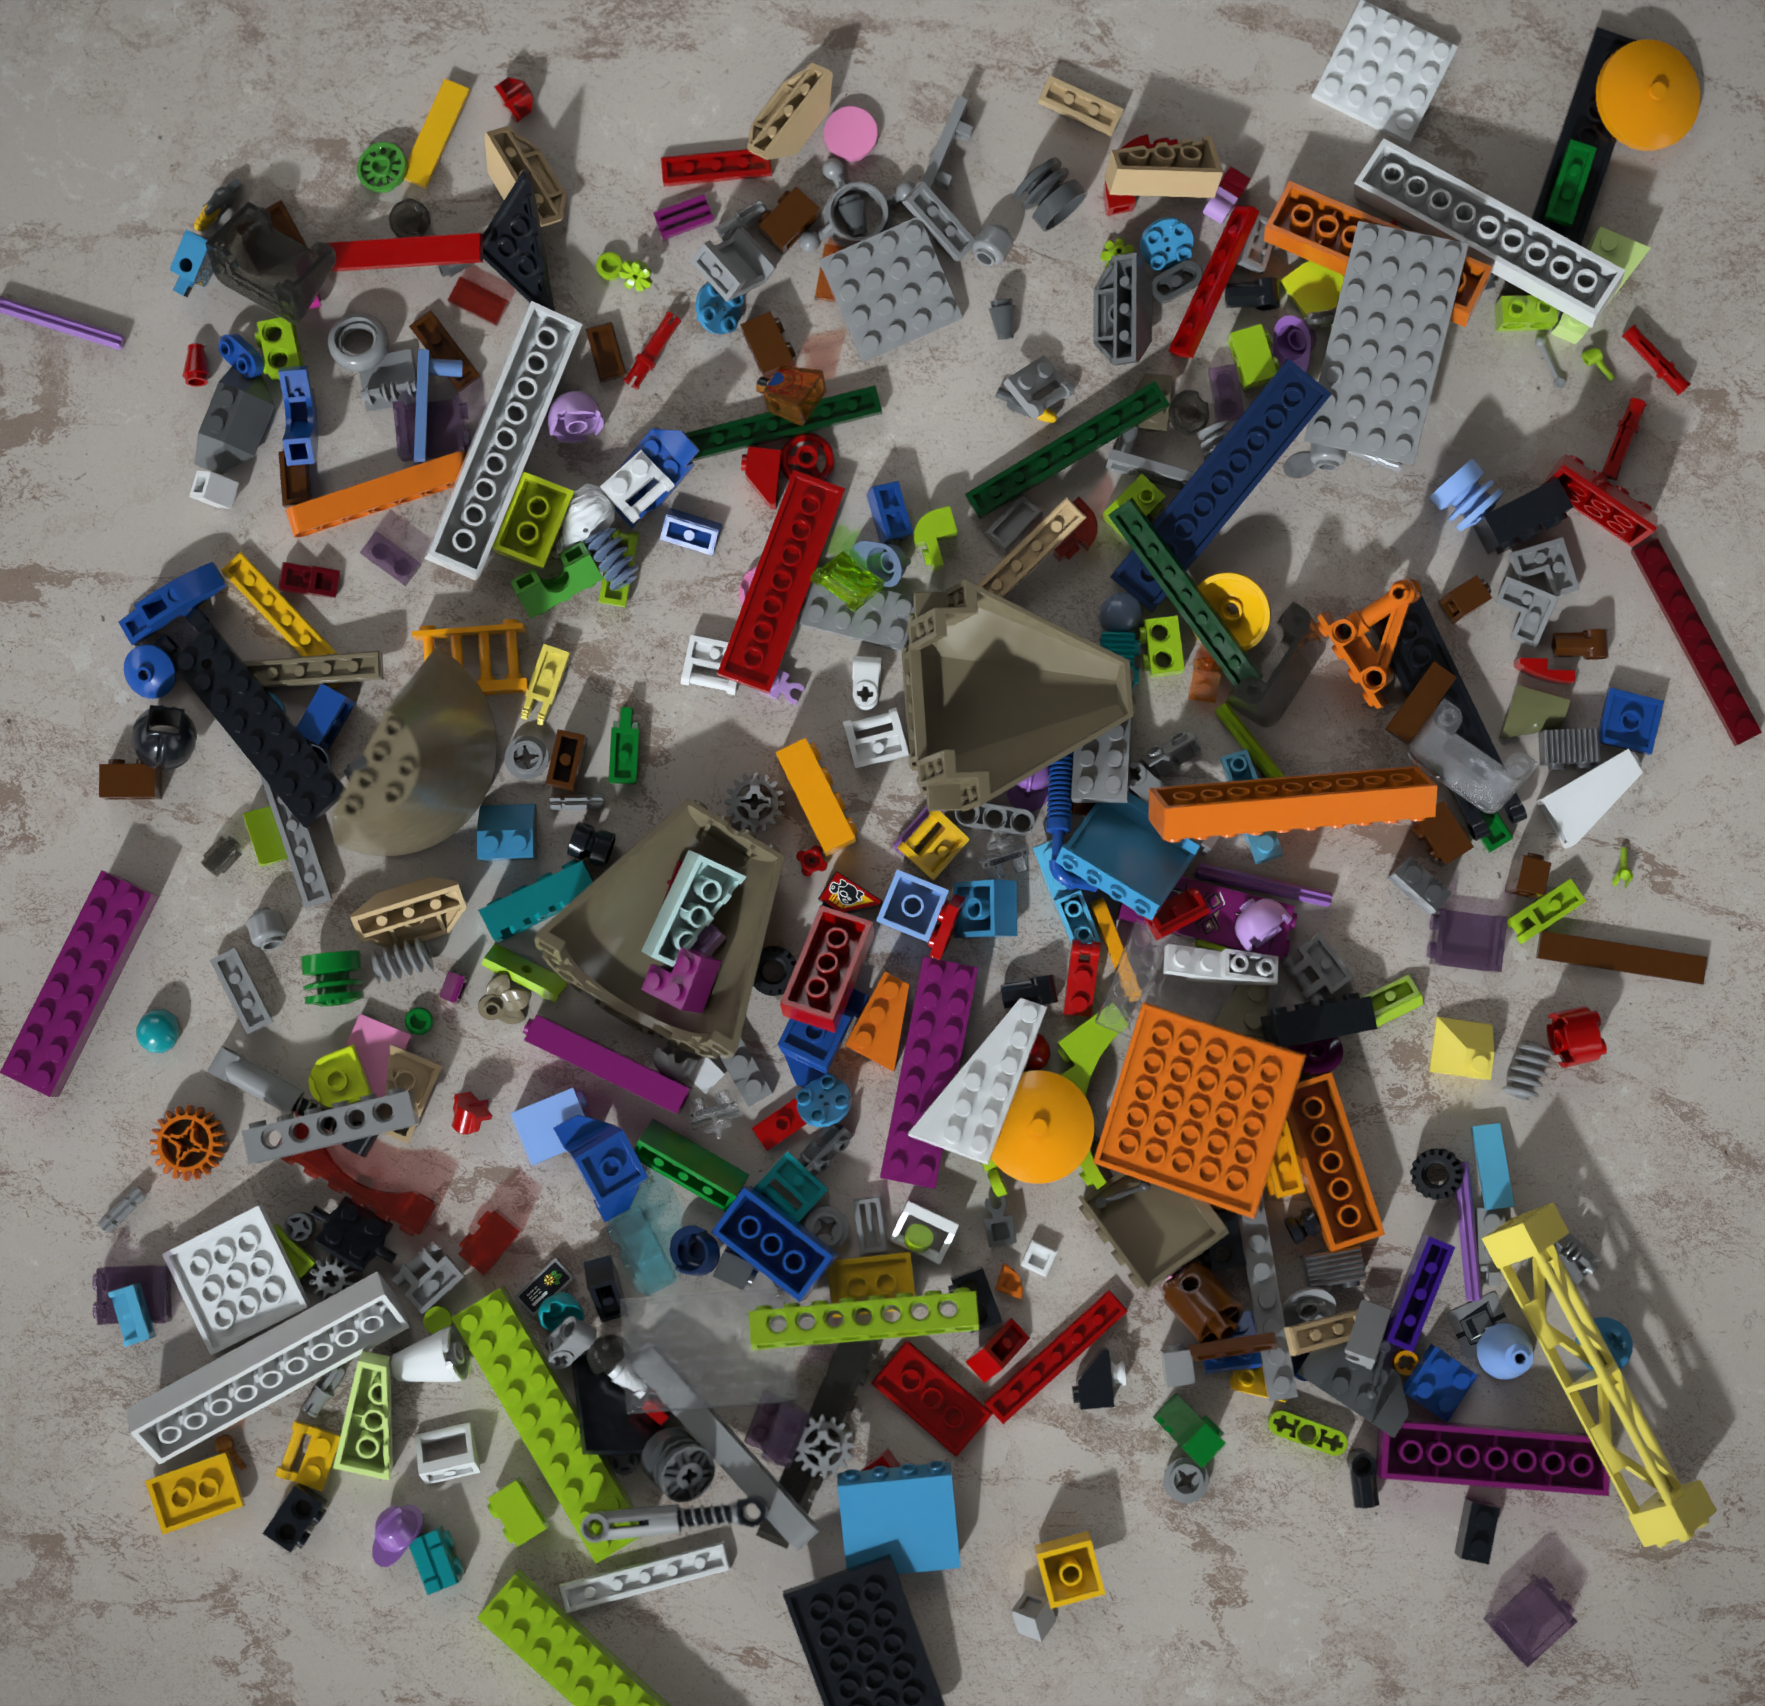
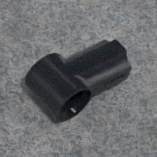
M1263 277L1256 279L1254 282L1227 283L1225 287L1226 308L1255 307L1257 310L1263 311L1279 308V279Z
M1054 975L1029 978V981L1000 985L1004 1009L1012 1008L1020 998L1040 1005L1058 1002Z
M1363 1448L1353 1449L1347 1456V1465L1350 1469L1354 1507L1363 1509L1374 1508L1379 1505L1376 1461L1367 1450ZM1359 1458H1368V1464L1365 1468L1356 1469L1355 1463Z

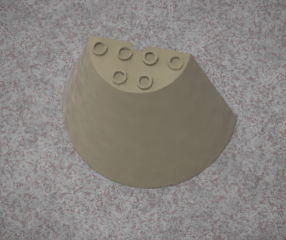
M438 647L424 661L382 716L363 753L368 759L367 767L363 770H354L332 813L334 844L347 850L373 856H399L419 852L433 847L457 832L472 817L484 800L491 785L496 766L497 734L493 714L478 683L457 660Z
M687 798L541 928L535 936V944L539 950H544L542 954L543 959L562 979L579 993L584 990L587 992V995L596 997L594 1004L612 1016L652 1037L654 1032L659 1034L660 1038L663 1039L664 1037L669 1040L667 1045L714 1059L719 1055L725 1059L733 1056L738 1049L785 855L781 854L779 848L770 843L764 844L756 839V835L747 829L735 830L731 827L732 821L721 814L715 815L708 811V807L702 802L692 801ZM688 850L746 876L741 885L738 884L731 893L732 896L728 902L723 904L713 916L712 923L725 935L726 939L711 955L722 962L702 1013L680 1010L641 990L651 964L672 967L648 956L641 950L662 908V903L669 886L667 881L671 880L676 862H683Z

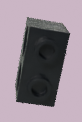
M1227 1209L1215 1211L1224 1222L1229 1234L1202 1253L1204 1265H1209L1211 1271L1245 1266L1246 1262L1236 1212ZM1226 1246L1229 1250V1257L1226 1261L1219 1262L1215 1257L1216 1250L1219 1247Z
M982 1266L951 1278L952 1285L948 1286L950 1293H953V1289L961 1288L962 1283L966 1280L976 1282L977 1307L981 1306L987 1311L986 1318L979 1321V1330L1003 1322Z
M299 1483L296 1484L262 1534L290 1553L297 1547L302 1549L311 1536L307 1532L313 1523L318 1525L326 1514L327 1510L323 1507L328 1500L309 1487ZM301 1500H307L311 1503V1513L307 1514L301 1511L299 1506ZM285 1524L294 1526L296 1530L295 1537H288L284 1533L283 1528Z

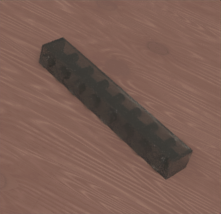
M878 1339L838 1344L805 1419V1425H810V1417H813L816 1422L820 1421L821 1414H824L825 1421H830L832 1416H836L835 1424L839 1425L843 1422L847 1411L853 1412L859 1398L854 1395L858 1385L864 1386L870 1373L866 1369L869 1359L875 1360L880 1350L881 1344L877 1343ZM818 1428L811 1431L805 1441L813 1440L818 1434ZM828 1428V1433L834 1439L836 1437L840 1438L837 1432ZM825 1439L820 1440L819 1445H815L821 1448V1453H826L827 1448L832 1447L826 1444ZM792 1449L778 1482L801 1508L809 1514L813 1501L809 1500L813 1489L819 1490L824 1478L820 1474L821 1471H818L814 1477L811 1476L812 1468L810 1467L803 1471L801 1468L804 1461H795V1457L800 1452ZM807 1454L811 1461L819 1464L817 1457L813 1454ZM834 1454L829 1458V1464L831 1463ZM767 1518L759 1525L756 1536L783 1548H788L789 1543Z

